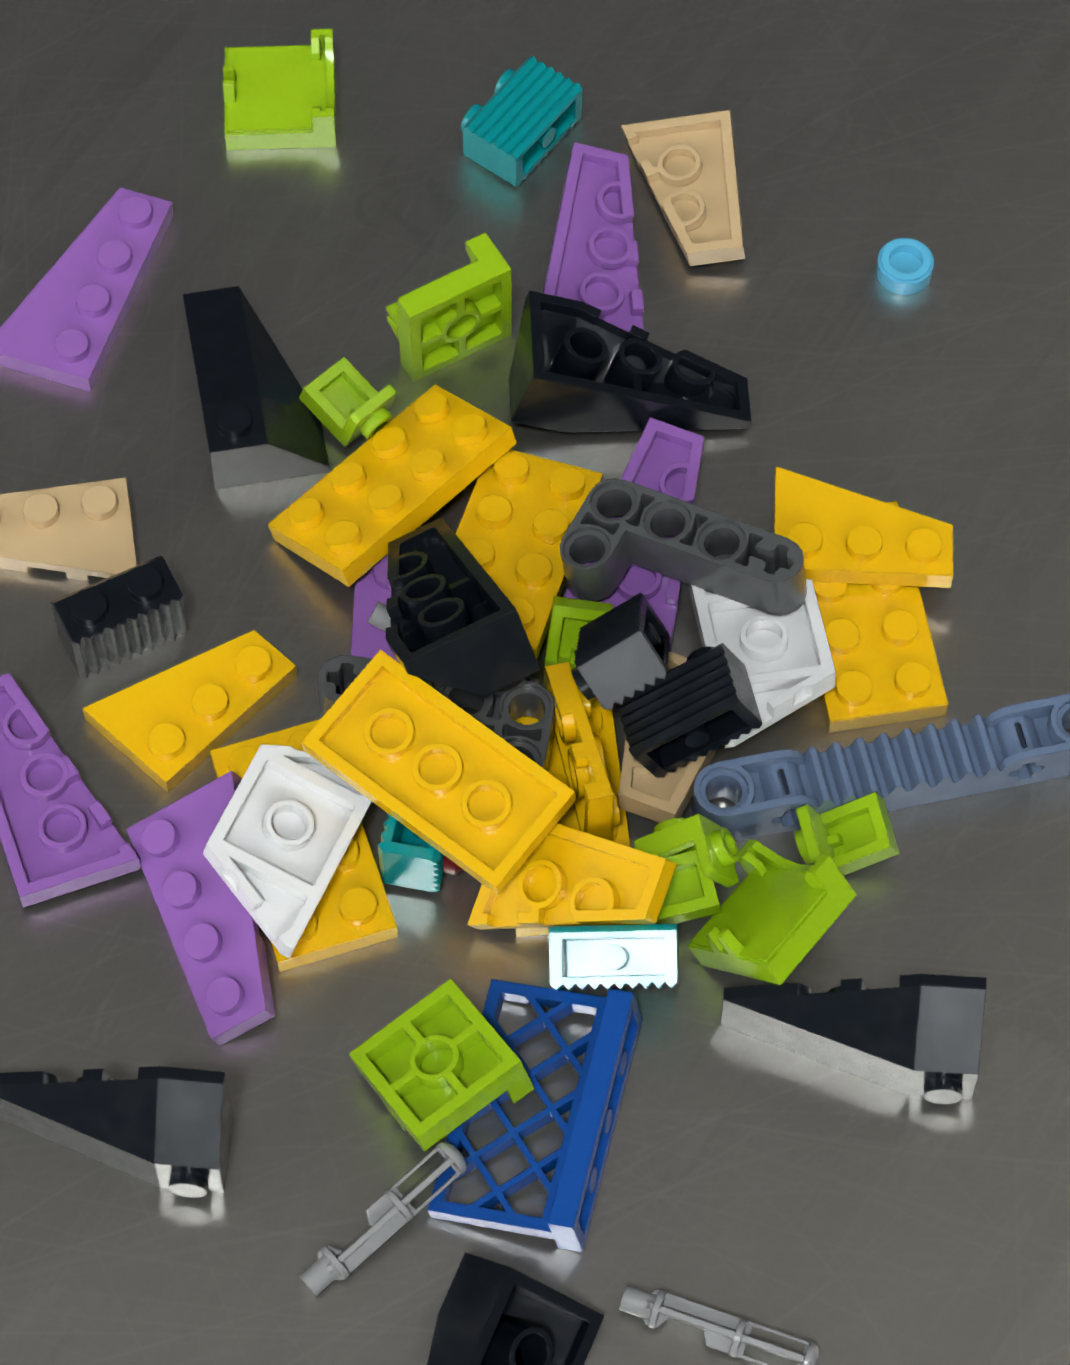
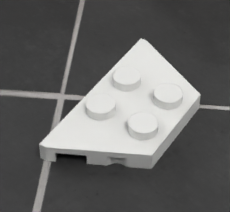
M806 579L807 594L802 605L795 611L782 615L766 613L688 584L702 647H715L723 643L745 665L762 720L760 728H752L749 734H741L739 739H730L725 748L737 746L835 688L836 671L812 580Z
M261 744L209 838L203 855L280 954L290 959L372 801L305 751L296 750L291 746Z

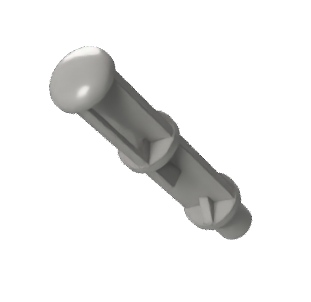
M442 1141L438 1143L428 1155L391 1188L384 1191L383 1195L366 1209L369 1225L345 1247L339 1250L324 1245L319 1249L318 1260L299 1276L312 1293L317 1296L334 1280L342 1281L346 1279L354 1269L402 1226L410 1222L421 1209L459 1175L463 1174L467 1169V1165L460 1151L448 1142ZM438 1151L443 1159L402 1195L397 1187ZM451 1166L456 1173L421 1205L414 1209L409 1202Z
M627 1285L622 1296L619 1310L643 1318L645 1325L649 1328L657 1329L667 1318L677 1320L702 1329L706 1346L727 1353L729 1356L739 1357L759 1365H771L745 1356L744 1352L748 1345L800 1363V1365L818 1364L819 1349L816 1343L807 1342L748 1321V1319L735 1317L669 1294L661 1289L650 1293ZM755 1327L806 1345L803 1355L750 1337L752 1328Z

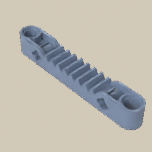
M1070 693L1006 706L990 713L984 719L981 714L974 715L967 724L961 725L957 719H953L942 729H937L932 723L927 724L920 733L916 734L910 728L903 729L895 738H890L887 733H881L870 743H867L863 737L856 738L849 747L843 748L839 742H834L823 752H819L814 746L809 747L804 754L797 750L785 749L715 762L702 769L696 777L693 786L691 816L699 813L721 827L727 828L737 842L801 829L796 808L809 804L821 814L876 792L885 800L887 811L889 812L1070 776V734L1065 730L1070 729ZM725 797L732 800L736 805L729 808H720L714 806L710 800Z

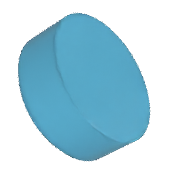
M912 238L891 240L881 248L878 254L876 267L878 281L885 289L898 295L919 293L931 281L934 267L933 254L925 244Z

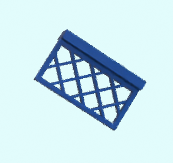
M492 979L482 1016L521 1060L535 1088L534 1092L545 1109L514 1128L500 1105L510 1100L504 1092L449 1133L446 1142L455 1146L461 1154L463 1148L468 1154V1157L465 1158L467 1169L429 1202L427 1211L431 1218L554 1239L560 1249L583 1252L643 1019L634 992L609 989L607 997ZM504 1001L529 1004L537 1015L536 1019L508 1036L498 1023ZM542 1007H548L552 1009L545 1013ZM573 1012L595 1015L591 1032L569 1046L554 1026L555 1023ZM544 1030H547L561 1051L529 1069L516 1048ZM585 1053L583 1064L581 1066V1064L577 1060V1057ZM569 1063L579 1077L576 1090L552 1103L539 1084V1081ZM493 1110L507 1133L475 1152L466 1138L469 1125ZM570 1110V1114L566 1124L561 1115L565 1114ZM554 1120L564 1135L561 1148L537 1162L523 1142V1139ZM516 1145L530 1167L498 1187L484 1166V1163ZM451 1166L436 1178L432 1194L456 1173ZM477 1168L491 1192L470 1205L449 1202L453 1183ZM555 1169L552 1182L550 1183L545 1174ZM538 1179L548 1193L542 1218L515 1213L507 1198ZM500 1204L504 1211L491 1208Z

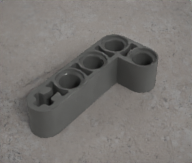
M607 479L595 485L580 507L560 544L567 587L573 596L581 600L600 601L610 596L617 589L631 563L775 615L789 614L795 611L805 601L807 594L803 553L794 541L624 479ZM615 516H622V517H620V518H614V519H612V517H615ZM669 535H677V536L671 537V538H663V537L669 536ZM725 554L730 555L729 557H724V558H718V557H717V556H719V555H725ZM596 561L594 564L583 565L586 562Z
M339 655L329 659L321 666L317 675L320 714L322 717L373 658ZM420 678L460 708L470 707L476 709L478 712L471 715L548 771L554 740V699L550 692L542 685L522 681L518 686L510 690L494 692L483 697ZM522 716H530L539 721L532 725H523L515 720Z

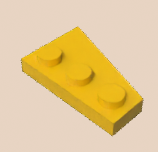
M776 466L774 477L773 533L794 541L800 547L803 553L806 579H810L812 582L951 588L953 580L952 524Z
M252 630L82 708L84 719L169 793L210 756V750L217 749L291 684L297 678V668L294 663L259 633Z
M569 662L545 666V688L554 699V734L568 787L575 791L576 801L573 803L579 829L580 831L611 841L612 827L620 825V813L615 792L611 789L606 774L605 756L599 735H593L588 720L592 717L590 701L585 698L575 683Z
M557 823L498 895L485 885H481L467 925L478 930L548 928L556 926L656 924L677 864L668 859Z

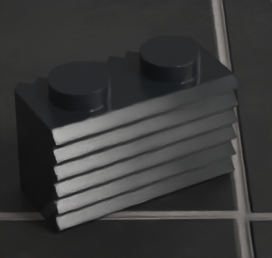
M158 556L51 602L59 637L78 675L83 678H88L90 672L98 674L101 667L110 669L112 662L121 664L123 658L131 660L134 653L142 655L145 648L153 650L156 644L164 646L167 639L175 641L178 634L186 637L189 630L183 594L163 556Z
M641 592L579 628V642H577V650L574 651L576 667L571 669V673L575 683L587 700L591 701L597 698L603 709L612 710L614 702L623 704L624 696L633 698L635 690L644 692L645 684L654 686L656 678L665 680L670 634Z
M723 643L715 647H702L693 651L687 657L685 663L666 672L665 680L656 678L654 686L645 684L644 692L635 690L633 698L624 696L623 704L617 703L619 706L618 711L622 717L620 720L624 725L623 730L627 736L626 741L630 746L628 749L631 755L655 777H665L666 772H675L677 767H685L688 761H696L698 756H707L709 750H717L719 745H728L730 739H739L741 734H749L752 728H760L762 725L746 667Z

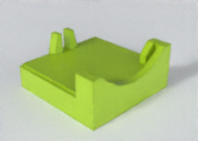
M311 29V45L225 47L223 92L226 150L336 147L333 29Z
M486 232L465 242L466 251L471 263L398 297L397 303L395 302L386 307V311L389 314L387 321L400 342L401 365L413 382L512 335V269Z
M749 839L739 850L738 861L747 873V876L720 906L721 913L713 914L690 941L688 947L702 966L781 985L857 895L830 855L821 854L816 859L815 864H799L781 857L759 841Z
M451 978L348 1053L355 1067L379 1095L391 1116L396 1118L403 1131L407 1130L424 1152L504 1092L515 1104L535 1089L521 1060Z

